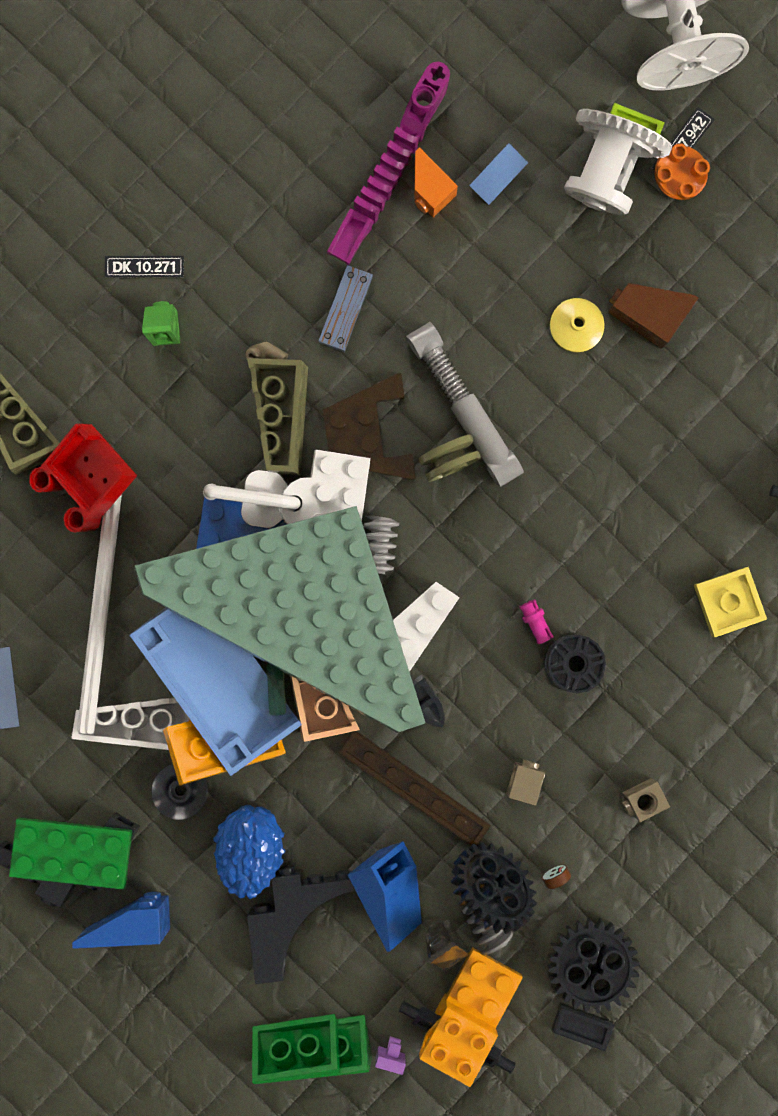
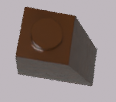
M628 283L623 291L618 288L609 300L613 306L608 313L662 349L677 331L698 300V297L692 294Z

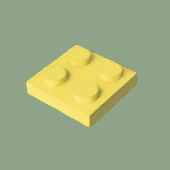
M749 567L694 585L712 637H718L767 620Z

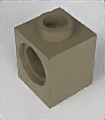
M523 759L522 764L515 762L506 792L509 798L537 805L545 772L539 769L538 763Z
M652 778L622 792L625 798L622 805L629 817L634 816L639 822L670 808L659 783ZM648 794V805L639 808L637 804L639 797Z

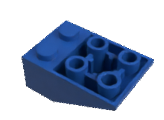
M403 841L380 849L348 874L387 952H390L422 923L417 868Z

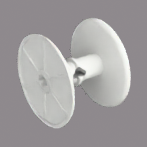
M621 0L624 10L632 16L640 18L668 16L669 19L666 31L669 35H672L673 45L651 56L638 70L637 82L645 89L670 90L693 86L713 79L732 69L745 58L749 51L748 42L742 36L731 33L701 35L700 26L703 19L697 15L696 7L709 0ZM691 20H693L694 26L689 28Z

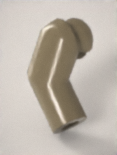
M269 342L253 345L245 353L246 359L287 360L288 358L287 353Z

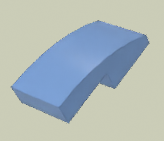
M509 143L469 186L489 205L528 162Z

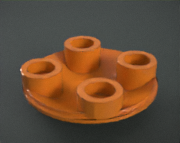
M676 144L672 147L668 156L658 158L655 165V180L660 190L670 198L676 200L691 199L698 195L705 187L710 165L695 149L684 144Z

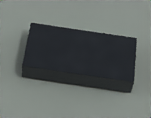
M560 1003L551 1030L555 1034L606 1052L615 1024L613 1021Z

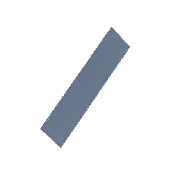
M10 647L0 648V729L19 727Z

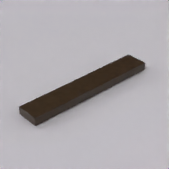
M353 731L338 752L470 846L473 844L478 846L491 827L487 821L358 731Z

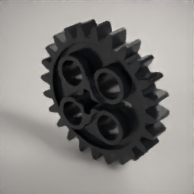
M481 842L478 846L473 844L470 848H466L454 861L455 867L451 870V873L455 877L451 880V883L458 886L453 894L462 897L458 904L468 907L466 915L472 913L475 915V924L482 920L484 922V929L488 930L493 926L496 934L501 930L505 934H508L511 930L516 932L529 922L530 917L535 913L532 908L537 905V902L532 897L537 893L529 888L534 882L526 879L525 876L528 874V870L521 871L519 868L522 863L521 861H512V853L506 856L504 855L503 847L496 851L493 843L486 847Z
M587 918L586 926H582L579 920H576L577 929L573 930L570 926L566 925L568 934L566 936L561 933L557 934L561 941L560 944L551 943L556 953L548 954L549 960L554 963L547 965V969L549 972L555 973L549 977L552 984H557L554 988L557 994L564 992L562 998L565 1003L572 999L574 1009H577L582 1004L585 1013H588L590 1007L593 1006L598 1014L600 1013L601 1005H605L606 1009L611 1011L610 1002L614 1001L617 1005L621 1006L619 997L621 995L626 998L630 997L626 988H636L631 977H639L640 974L633 967L639 966L640 962L632 957L638 952L635 947H629L632 944V940L629 937L623 938L625 932L621 928L614 932L615 925L612 922H609L604 927V922L601 918L598 919L596 925H593L592 920ZM592 941L593 946L589 951L583 952L580 950L583 942ZM601 943H605V946H603L600 950L599 947ZM611 953L618 954L616 962L613 964L606 963L608 955ZM597 961L599 964L597 967L592 966L591 969L588 967L589 963L595 964ZM580 967L581 972L578 976H568L571 968ZM586 980H587V985H586V987H585V988H582L581 986H582V985L586 982ZM597 980H606V985L602 989H594V984Z

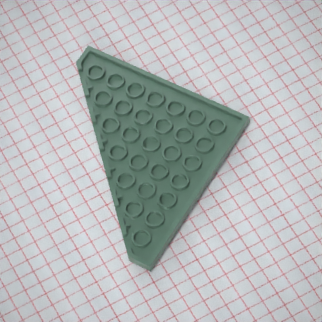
M357 506L135 565L134 569L142 596L161 604L173 613L200 625L212 634L239 646L251 655L278 667L279 670L300 681H304L329 697L343 702L355 711L380 722L394 732H401L425 724Z

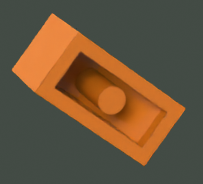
M419 147L415 151V204L424 214L428 212L434 217L456 196L458 186Z

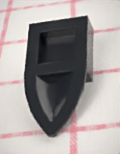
M420 675L412 682L424 720L430 725L443 727L445 722L443 706L435 691L425 678Z

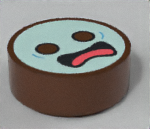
M558 865L545 872L542 880L546 888L555 889L566 884L571 878V873L566 865Z

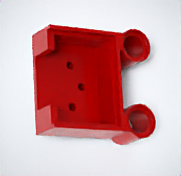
M75 424L41 467L32 470L29 482L32 489L36 492H58L62 489L67 491L80 507H73L66 511L64 525L70 532L77 533L96 530L101 523L103 515L137 475L92 424Z

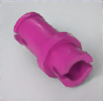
M535 599L519 607L524 614L523 620L529 624L537 644H542L554 637L543 617L545 613L542 608L539 609Z

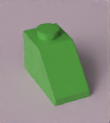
M155 302L153 306L145 307L142 332L153 346L180 343L178 312L173 304L169 305V302Z

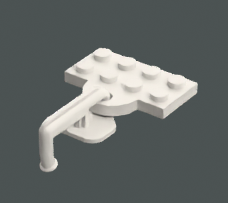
M314 450L311 478H299L287 485L278 473L258 470L248 475L244 489L208 484L204 487L203 494L208 500H215L217 498L242 502V518L251 526L271 528L281 520H284L286 524H291L357 506L362 521L370 458Z

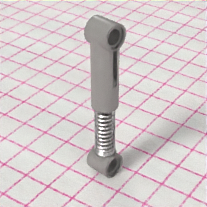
M428 322L407 335L406 339L414 354L419 360L424 359L427 362L426 364L430 365L429 369H432V373H435L434 377H438L439 385H443L444 393L448 394L447 398H450V402H453L451 410L467 435L472 436L473 444L477 451H479L490 476L497 486L502 487L523 474L524 471L518 459L507 448L474 393L469 394V391H465L467 387H463L464 383H460L462 379H458L459 375H455L456 371L452 370L454 367H450L451 362H447L449 358L445 359L446 354H443L444 350L442 349L443 341L434 325Z

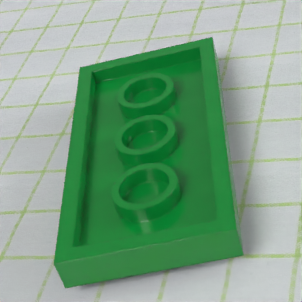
M19 817L16 819L9 877L124 889L126 887L132 830Z

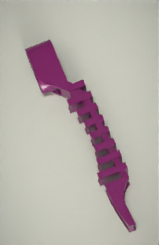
M433 62L425 69L413 90L400 122V127L397 126L394 131L393 141H389L386 154L383 153L380 158V166L377 164L374 168L373 177L370 175L367 180V188L363 186L360 191V197L357 196L354 200V210L350 208L327 251V254L330 256L332 255L349 265L362 241L372 230V225L377 222L379 213H382L386 200L390 199L392 189L396 188L399 177H402L404 174L405 166L409 165L411 155L415 154L418 142L422 141L427 125L447 92L450 70L444 63ZM424 100L427 101L429 105L422 106L417 102Z

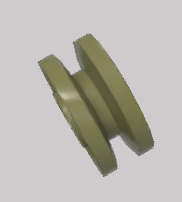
M465 435L449 441L418 458L421 466L430 464L435 466L434 469L426 474L428 482L453 474L481 459L479 451L469 453L464 451L474 441L471 435Z

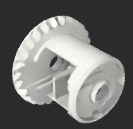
M581 109L577 113L576 121L579 122V125L583 126L585 132L594 136L595 143L581 177L570 176L564 186V190L569 196L592 209L625 215L629 213L633 201L624 195L623 192L637 158H664L670 154L672 145L658 133L628 119L598 110Z

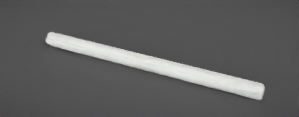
M122 494L102 518L77 731L81 734H93L95 727Z

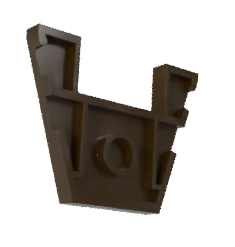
M397 373L323 409L329 452L370 458L369 472L415 480L412 454L383 457L376 405L379 402L404 399L401 373Z

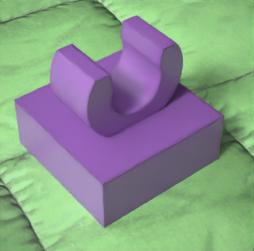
M390 1036L387 1048L378 1046L375 1056L376 1068L403 1075L406 1059L405 1053L400 1052L401 1039Z

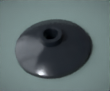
M171 764L163 768L155 777L151 790L152 800L156 808L164 816L175 820L187 819L197 814L204 806L208 796L207 782L203 778L183 784L186 788V793L181 795L177 792L179 783L174 766Z

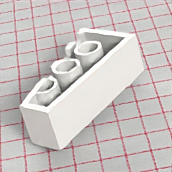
M437 582L430 586L393 620L409 672L459 599L458 596Z
M175 698L97 707L93 734H81L77 731L79 710H76L72 739L169 750L163 729L188 722L189 717Z

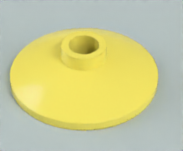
M582 298L568 299L554 310L550 319V332L554 341L561 348L570 352H584L593 348L600 341L604 332V318L599 308L592 302ZM581 319L583 326L577 327L574 324V320Z

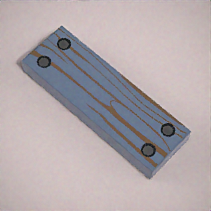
M347 265L319 338L320 344L345 353L373 274Z

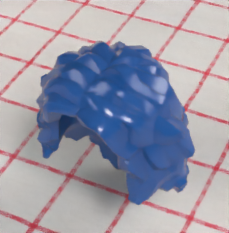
M244 805L229 814L226 820L218 825V832L213 838V841L216 842L214 856L217 863V874L220 875L223 885L228 888L229 894L235 893L238 898L247 896L251 899L261 893L265 887H269L270 880L276 876L275 872L283 864L282 854H285L286 850L283 848L281 838L284 837L285 833L277 824L274 814L264 807L254 808L251 805Z

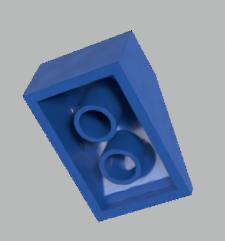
M160 892L143 894L144 897L134 900L87 927L72 942V948L160 944L170 930L169 895L161 896Z

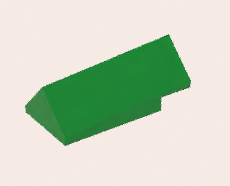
M335 1014L253 1026V1084L366 1073L370 1070L372 1053L365 1015L337 1019Z

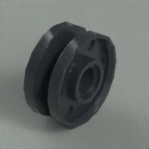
M577 634L567 635L552 642L545 654L544 668L547 677L553 685L560 690L577 694L588 692L599 684L605 673L606 661L604 652L594 640ZM577 656L580 659L581 665L577 671L573 672L569 668L568 663L571 657Z

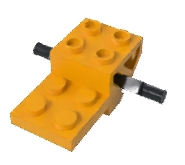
M472 947L447 994H444L435 1013L423 1006L418 1009L403 1001L398 1012L412 1018L413 1025L427 1032L419 1052L420 1060L469 1087L473 1084L483 1064L491 1068L496 1065L511 1074L516 1062L502 1056V1050L493 1046L498 1037L496 1027L523 978L522 974Z

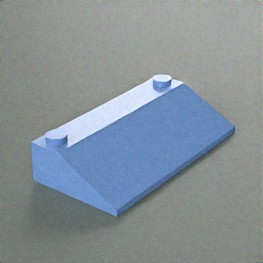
M165 607L130 634L133 641L230 776L302 725L253 655L244 651L239 646L212 634L200 625L173 613L170 609Z

